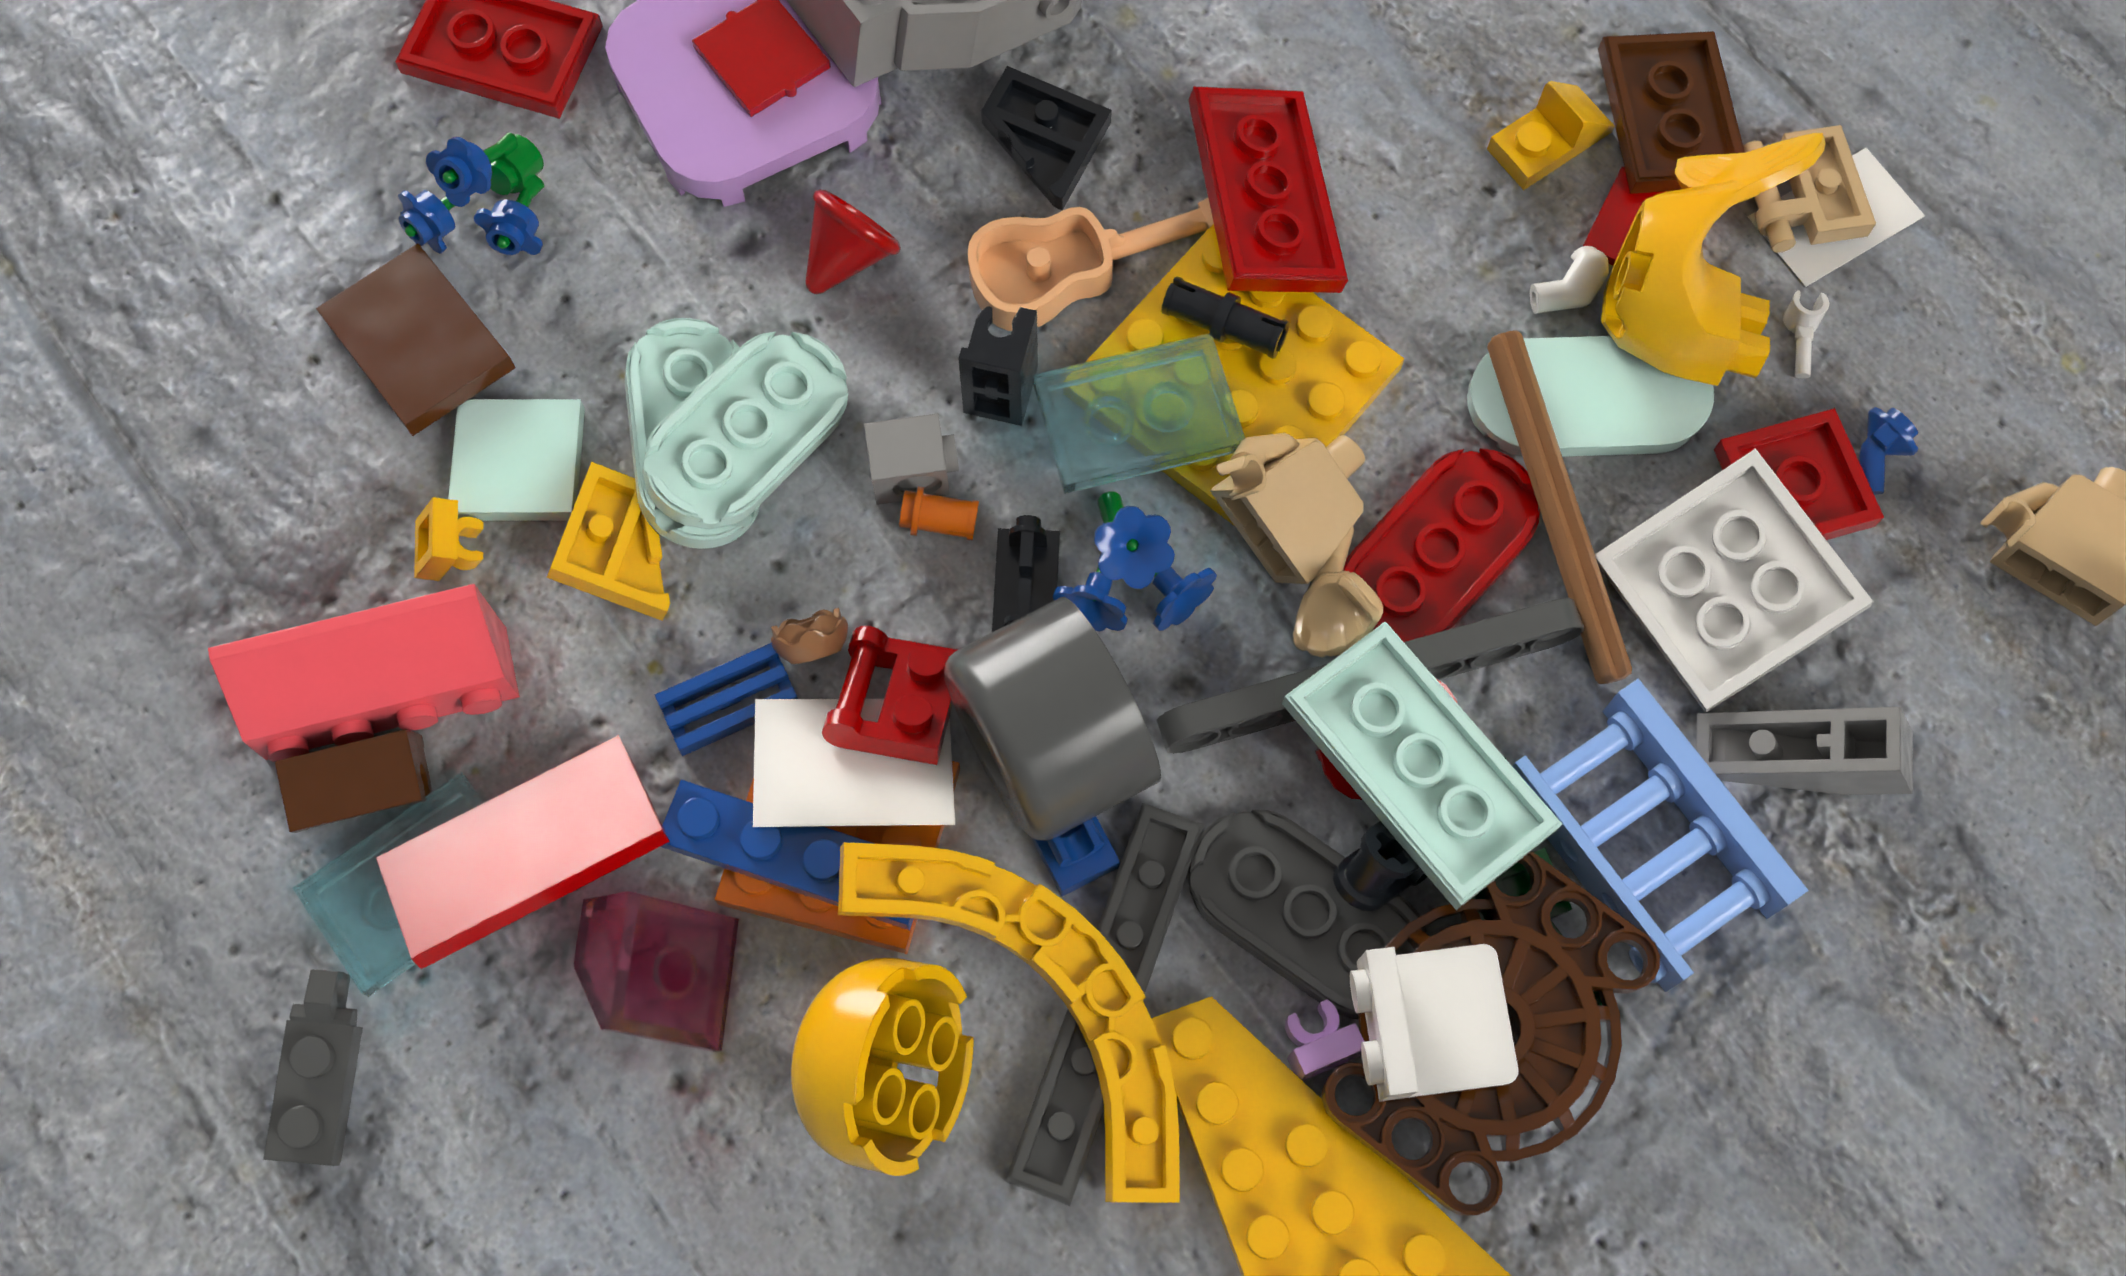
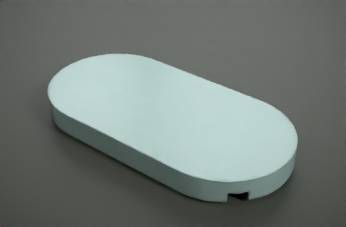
M674 318L659 322L648 329L646 335L640 338L637 344L636 342L628 353L626 362L625 391L636 493L645 519L660 535L676 544L690 548L707 549L723 546L742 536L756 519L760 505L748 517L734 525L719 529L693 528L671 519L654 504L647 493L642 476V463L647 441L655 427L740 348L733 339L730 343L726 337L719 334V328L705 321L692 318Z
M775 331L751 338L733 353L665 417L650 434L643 457L642 476L647 493L654 504L665 515L676 522L698 529L724 528L748 517L833 433L842 420L848 401L847 376L842 362L827 345L807 334L792 332L791 336H775Z
M1611 336L1524 338L1562 457L1670 452L1690 441L1692 436L1700 431L1710 416L1714 403L1713 385L1664 373L1619 348ZM1488 352L1477 365L1469 384L1467 394L1469 414L1474 425L1483 436L1487 433L1491 439L1498 442V448L1509 454L1523 457Z

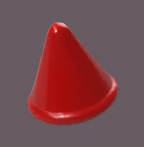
M819 189L814 192L815 206L805 280L806 288L811 293L816 295L824 293L882 259L900 252L901 246L898 240L864 213L826 190Z

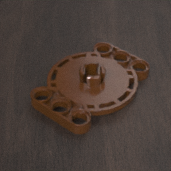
M1532 851L1518 861L1527 869L1530 876V887L1525 895L1519 897L1508 896L1502 893L1496 886L1495 881H1493L1482 890L1485 899H1470L1457 910L1451 904L1436 907L1408 923L1385 946V948L1395 947L1396 951L1407 940L1415 949L1413 953L1478 944L1492 946L1497 952L1519 1070L1517 1078L1512 1083L1503 1086L1380 1102L1377 1084L1370 1085L1374 1093L1373 1104L1369 1111L1360 1116L1349 1115L1340 1109L1335 1099V1088L1342 1078L1350 1075L1359 1076L1366 1080L1363 1063H1348L1338 1067L1327 1077L1322 1088L1323 1106L1326 1113L1336 1124L1446 1209L1458 1215H1479L1488 1212L1498 1203L1502 1193L1503 1178L1497 1162H1513L1549 1152L1577 1135L1600 1110L1615 1081L1622 1048L1620 1011L1614 993L1629 994L1644 988L1655 979L1660 968V954L1657 947L1644 932ZM1562 901L1572 902L1583 910L1586 917V928L1580 937L1566 938L1555 931L1550 921V912L1556 903ZM1478 912H1490L1493 920H1482ZM1461 914V924L1447 927L1432 937L1421 930L1438 919ZM1619 942L1628 943L1640 952L1643 959V969L1639 977L1634 980H1623L1615 976L1610 970L1607 963V954L1613 944ZM1593 992L1599 993L1603 1006H1597ZM1359 1013V1031L1364 1042L1369 1041L1365 1013ZM1600 1022H1606L1608 1047L1604 1066L1597 1062L1602 1041ZM1590 1080L1597 1082L1598 1085L1588 1104L1573 1118L1569 1108L1584 1093ZM1415 1119L1427 1128L1430 1135V1146L1427 1153L1420 1159H1406L1400 1156L1394 1149L1392 1131L1400 1120ZM1551 1121L1560 1129L1559 1132L1541 1143L1520 1148L1521 1133L1541 1128ZM1487 1137H1500L1502 1150H1492ZM1463 1162L1478 1166L1485 1173L1487 1179L1485 1196L1475 1204H1465L1457 1200L1449 1187V1177L1452 1170Z

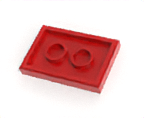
M426 0L395 62L402 74L560 119L603 25L597 13L550 0Z

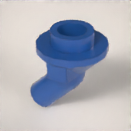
M1877 407L1872 408L1868 412L1867 439L1861 445L1859 453L1860 465L1874 495L1884 493L1885 455L1912 456L1918 451V447L1913 440L1918 435L1917 428L1902 412L1893 407L1887 412Z

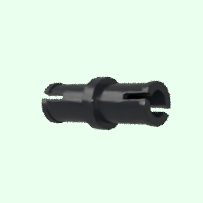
M1178 276L1169 285L1161 309L1162 314L1174 316L1210 331L1209 336L1211 339L1222 343L1228 338L1267 354L1272 359L1276 358L1278 352H1280L1290 325L1287 320H1280L1241 304V297L1228 292L1223 297L1186 282Z

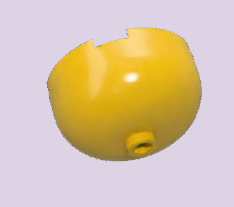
M890 957L870 959L840 972L821 989L812 1001L803 1017L796 1036L791 1063V1084L795 1106L801 1122L818 1146L832 1157L855 1167L892 1176H903L919 1169L918 1157L922 1155L933 1140L945 1142L948 1138L966 1096L972 1068L974 1037L962 1035L959 1004L967 996L961 983L952 972L939 965ZM898 1063L938 1071L937 1087L929 1083L904 1078L902 1072L897 1069Z

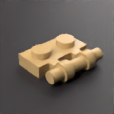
M1841 125L1784 133L1781 141L1811 133H1823L1826 145L1824 152L1814 165L1801 174L1787 180L1790 182L1795 199L1782 200L1777 186L1754 197L1758 207V211L1755 213V220L1761 235L1768 237L1773 252L1780 253L1794 247L1796 241L1791 227L1804 225L1810 244L1815 245L1868 237L1876 225ZM1751 141L1743 145L1745 153L1764 147L1761 141Z

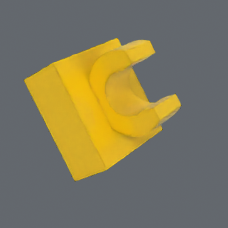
M432 497L415 520L414 578L440 581L451 566L460 570L476 568L483 560V552L465 549L460 544L459 537L477 538L484 529V522L474 517L458 519V500Z

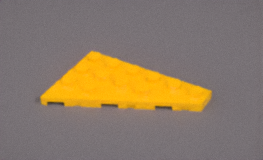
M1212 996L1151 1018L1160 1044L1166 1046L1177 1094V1104L1242 1276H1511L1411 1181L1336 1124L1326 1113L1322 1099Z

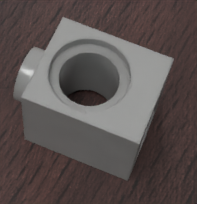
M938 413L864 423L876 505L903 501L905 490L917 492L918 486L925 487L924 493L950 495L947 473L959 471L954 434L942 436Z

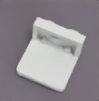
M1478 944L1396 955L1395 947L1366 950L1358 959V970L1350 971L1351 995L1355 1012L1357 1014L1365 1013L1369 1041L1361 1043L1362 1063L1367 1084H1377L1379 1102L1503 1086L1512 1083L1517 1078L1519 1070L1497 952L1492 946Z

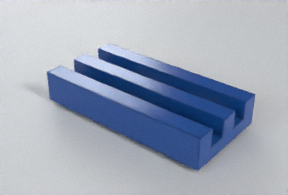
M772 643L654 694L682 757L754 725L755 703L688 733L684 729L685 725L718 710H724L776 684L780 692L764 699H798L779 655L772 647ZM766 667H770V670L676 711V708Z

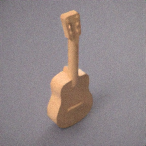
M1209 198L1200 201L1198 209L1118 234L1115 229L1104 230L1096 216L1090 210L1083 207H1071L1046 218L1007 217L991 221L973 234L968 245L969 277L974 298L981 310L989 306L992 307L993 324L999 328L1012 331V320L1020 307L1036 310L1037 327H1040L1056 317L1072 302L1093 298L1106 292L1112 285L1114 260L1207 231L1214 223Z

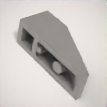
M1901 707L1697 713L1696 751L1720 781L1840 795L1913 794V733Z

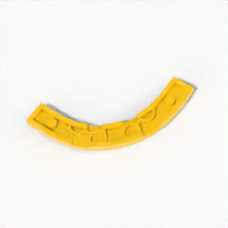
M844 842L840 846L838 915L933 920L972 931L1003 946L1026 962L1052 987L1065 1003L1090 1049L1099 1077L1105 1120V1202L1180 1203L1178 1108L1170 1058L1166 1046L1160 1044L1155 1025L1143 1002L1146 998L1143 990L1124 960L1102 933L1073 906L1041 884L1034 885L1010 871L995 866V862L982 857L949 849L914 845Z

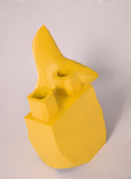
M1811 133L1794 137L1746 153L1697 155L1677 159L1675 175L1682 189L1664 192L1643 201L1630 226L1603 292L1601 323L1619 348L1664 373L1716 386L1719 385L1726 371L1756 378L1759 375L1770 352V337L1761 335L1770 314V300L1741 293V277L1709 264L1704 259L1702 243L1712 225L1728 208L1753 198L1761 192L1801 174L1814 165L1824 152L1826 145L1823 133Z

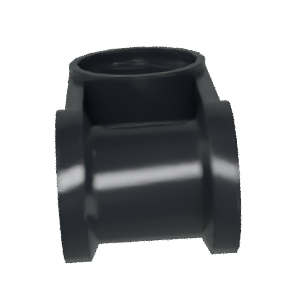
M1379 821L1372 825L1362 836L1361 848L1344 858L1334 870L1333 881L1341 897L1351 906L1362 911H1375L1411 885L1417 886L1428 876L1384 824Z

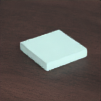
M469 399L459 405L456 415L448 496L450 500H458V519L474 517L481 521H568L579 492L585 408L581 399Z

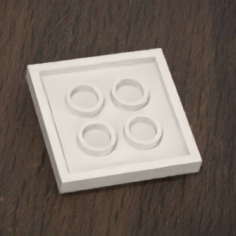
M1756 448L1595 554L1601 571L1705 713L1865 611L1874 602Z

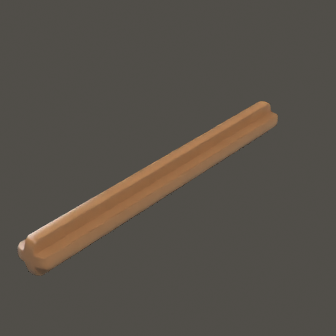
M1517 330L1500 333L1491 338L1487 349L1568 597L1574 600L1585 627L1581 637L1595 680L1599 684H1610L1623 680L1632 674V666L1523 336Z

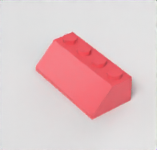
M475 584L208 648L211 665L242 741L265 760L269 759L273 762L307 754L309 749L333 743L340 746L372 738L374 733L398 727L402 730L407 729L410 731L425 729L435 725L438 722V717L462 711L470 715L489 713L499 709L503 701L520 697L507 629Z

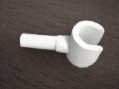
M1797 290L1784 312L1783 322L1787 329L1795 334V377L1805 379L1811 376V350L1814 332L1829 308V300L1824 293H1820L1811 311L1800 304L1801 294L1800 290Z

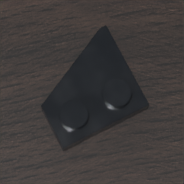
M1009 66L1005 68L981 110L983 126L1049 202L1059 210H1063L1110 126L1112 110Z

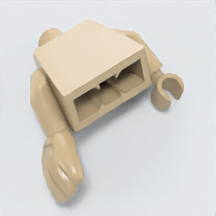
M1287 433L1247 437L1240 442L1229 461L1217 465L1220 476L1230 474V476L1216 484L1210 492L1274 582L1309 584L1311 582L1301 600L1293 631L1295 647L1301 651H1308L1311 655L1318 657L1341 655L1372 632L1383 614L1382 601L1374 590L1356 573L1344 571L1345 561L1354 534L1353 525L1363 513V501L1348 481V478L1364 464L1365 455L1356 442L1344 435L1338 436L1327 447L1317 438L1295 439Z
M2105 467L2100 470L2094 482L2083 475L2072 474L2059 487L2051 483L2042 482L2005 497L1981 521L1980 524L1985 528L1989 525L1996 526L2007 538L2003 546L1993 555L1990 563L2091 624L2097 626L2126 605V471L2115 467Z

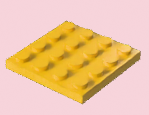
M1213 223L1063 385V396L1234 525L1210 490L1230 476V474L1220 476L1217 465L1229 461L1243 439L1253 436L1287 433L1295 439L1317 438L1327 447L1338 436L1344 435L1401 370L1405 358L1313 292L1228 291ZM1177 276L1181 277L1186 282L1223 297L1228 292L1241 297V304L1280 320L1289 321L1290 325L1286 339L1276 358L1272 359L1267 354L1228 338L1221 343L1211 339L1209 336L1210 331L1174 316L1162 314V303L1169 285L1173 283V279Z

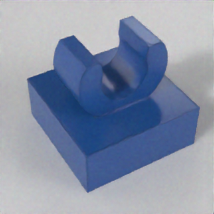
M1096 816L1054 839L1041 841L1032 838L1061 897L1118 869L1120 866V860Z

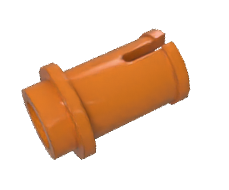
M918 486L917 492L904 491L899 527L911 529L910 535L917 536L918 530L973 540L979 506L978 500L968 501L924 493L925 487Z

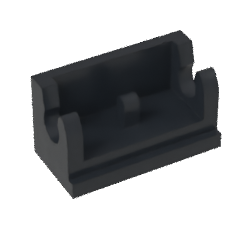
M989 306L978 314L968 348L961 347L958 358L963 413L1022 426L1038 369L1037 311L1020 307L1012 320L1011 333L1005 337H995L988 331L989 326L993 323L992 307Z

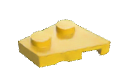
M591 461L546 578L663 621L670 606L669 593H664L660 561L663 557L660 538L656 530L647 522L640 509L635 478Z

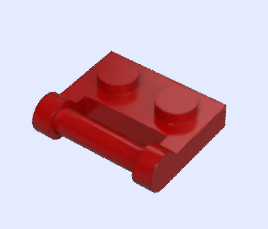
M872 626L857 627L853 630L848 646L851 661L836 709H832L827 713L822 729L823 738L833 746L937 765L953 707L944 678L945 663L949 656L958 649L889 638L882 630ZM875 666L893 669L878 722L863 720L861 717Z

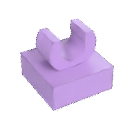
M1328 999L1320 1002L1317 1006L1319 1015L1324 1022L1323 1031L1320 1033L1312 1034L1305 1031L1296 1013L1289 1015L1285 1020V1029L1289 1039L1299 1046L1292 1050L1287 1060L1293 1073L1302 1081L1361 1056V1043L1364 1040L1357 1024L1353 1023L1337 1030L1339 1027V1014L1336 1007Z

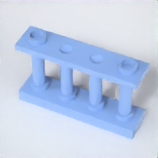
M1638 678L1620 690L1602 711L1608 718V727L1541 773L1537 771L1526 755L1516 761L1512 767L1562 823L1561 827L1547 839L1585 889L1644 932L1655 943L1660 954V968L1651 983L1658 982L1664 992H1667L1694 974L1682 958L1684 953L1747 908L1759 909L1765 918L1768 919L1809 890ZM1623 748L1628 751L1633 750L1649 770V779L1580 826L1556 794ZM1664 800L1670 803L1674 802L1689 820L1690 832L1621 879L1597 847ZM1706 853L1712 856L1716 855L1733 876L1732 886L1664 934L1639 901ZM1628 944L1631 947L1629 950L1630 959L1641 974L1643 969L1642 956L1634 946Z

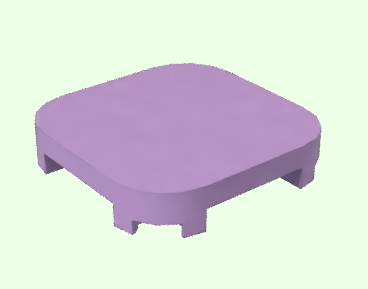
M637 0L622 10L609 27L605 46L619 93L622 92L664 167L670 184L681 196L688 192L698 198L721 199L723 207L745 202L743 188L843 142L850 153L867 142V131L878 116L879 105L881 104L878 77L853 87L787 0L779 1L830 60L831 68L797 88L796 96H784L750 117L695 50L692 40L726 20V14L729 11L737 13L757 0Z

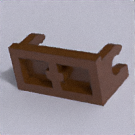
M405 729L275 761L289 832L297 833L406 804L426 801V797L432 796V787L422 735Z

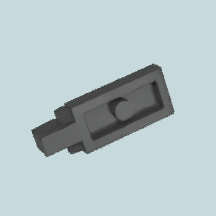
M310 970L304 1004L292 1005L289 1016L290 1020L286 1021L263 1160L327 1166L340 1165L363 1027H357V1009L346 1008L350 974L340 971Z

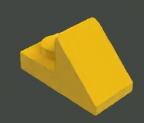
M1549 81L1543 88L1537 107L1493 135L1487 150L1524 191L1611 134L1615 125L1579 86Z

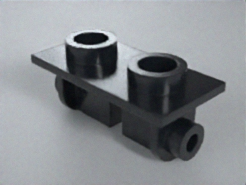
M1032 515L1019 516L1016 518V526L1010 529L998 528L992 632L1054 601L1052 596L1058 585L1060 531L1045 530L1041 527V519Z

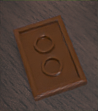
M1714 31L1605 36L1602 38L1598 47V53L1630 194L1682 189L1675 175L1677 159L1697 155L1745 153Z
M418 243L316 308L323 320L412 436L516 368L507 352Z

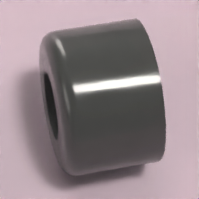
M1060 597L957 650L949 656L945 663V682L966 735L1003 803L1022 830L1030 837L1041 841L1054 839L1161 781L1160 764L1152 738L1126 681L1093 626L1079 608L1068 598Z

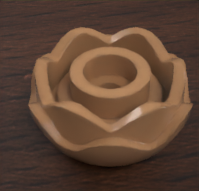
M839 607L833 609V613L824 609L802 620L787 619L781 623L779 628L777 625L771 627L773 633L771 638L772 647L780 657L791 664H800L824 658L842 650L848 634V622L841 616Z

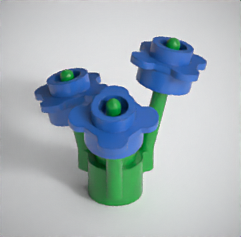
M507 132L498 142L485 150L461 137H453L447 141L446 149L441 152L433 150L426 156L427 168L434 175L439 187L446 192V196L440 200L427 190H423L415 197L406 190L398 194V198L403 205V211L400 212L398 220L404 232L416 244L418 243L420 246H423L428 242L435 252L441 254L447 249L442 238L455 229L454 219L449 212L452 208L467 205L470 202V196L475 192L484 194L490 189L500 195L516 194L519 192L520 194L516 201L499 200L494 204L491 211L485 208L478 209L474 215V221L485 230L489 246L499 253L516 255L520 251H525L528 254L537 255L543 247L542 241L534 236L539 227L538 218L528 207L532 199L544 188L543 181L537 176L542 171L544 162L538 148L522 135Z

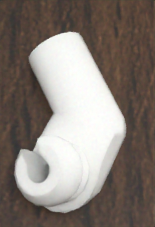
M1583 246L1575 250L1571 255L1574 261L1563 280L1531 285L1530 304L1533 312L1536 314L1581 308L1589 305L1608 277L1609 264L1606 255L1593 246Z

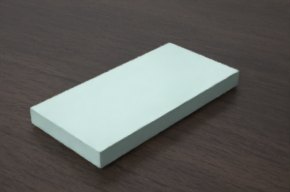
M1386 621L1284 696L1282 705L1455 910L1459 909L1556 832L1562 825L1559 819Z

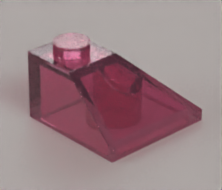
M630 891L583 899L573 967L600 1029L712 1052L722 1051L739 919Z

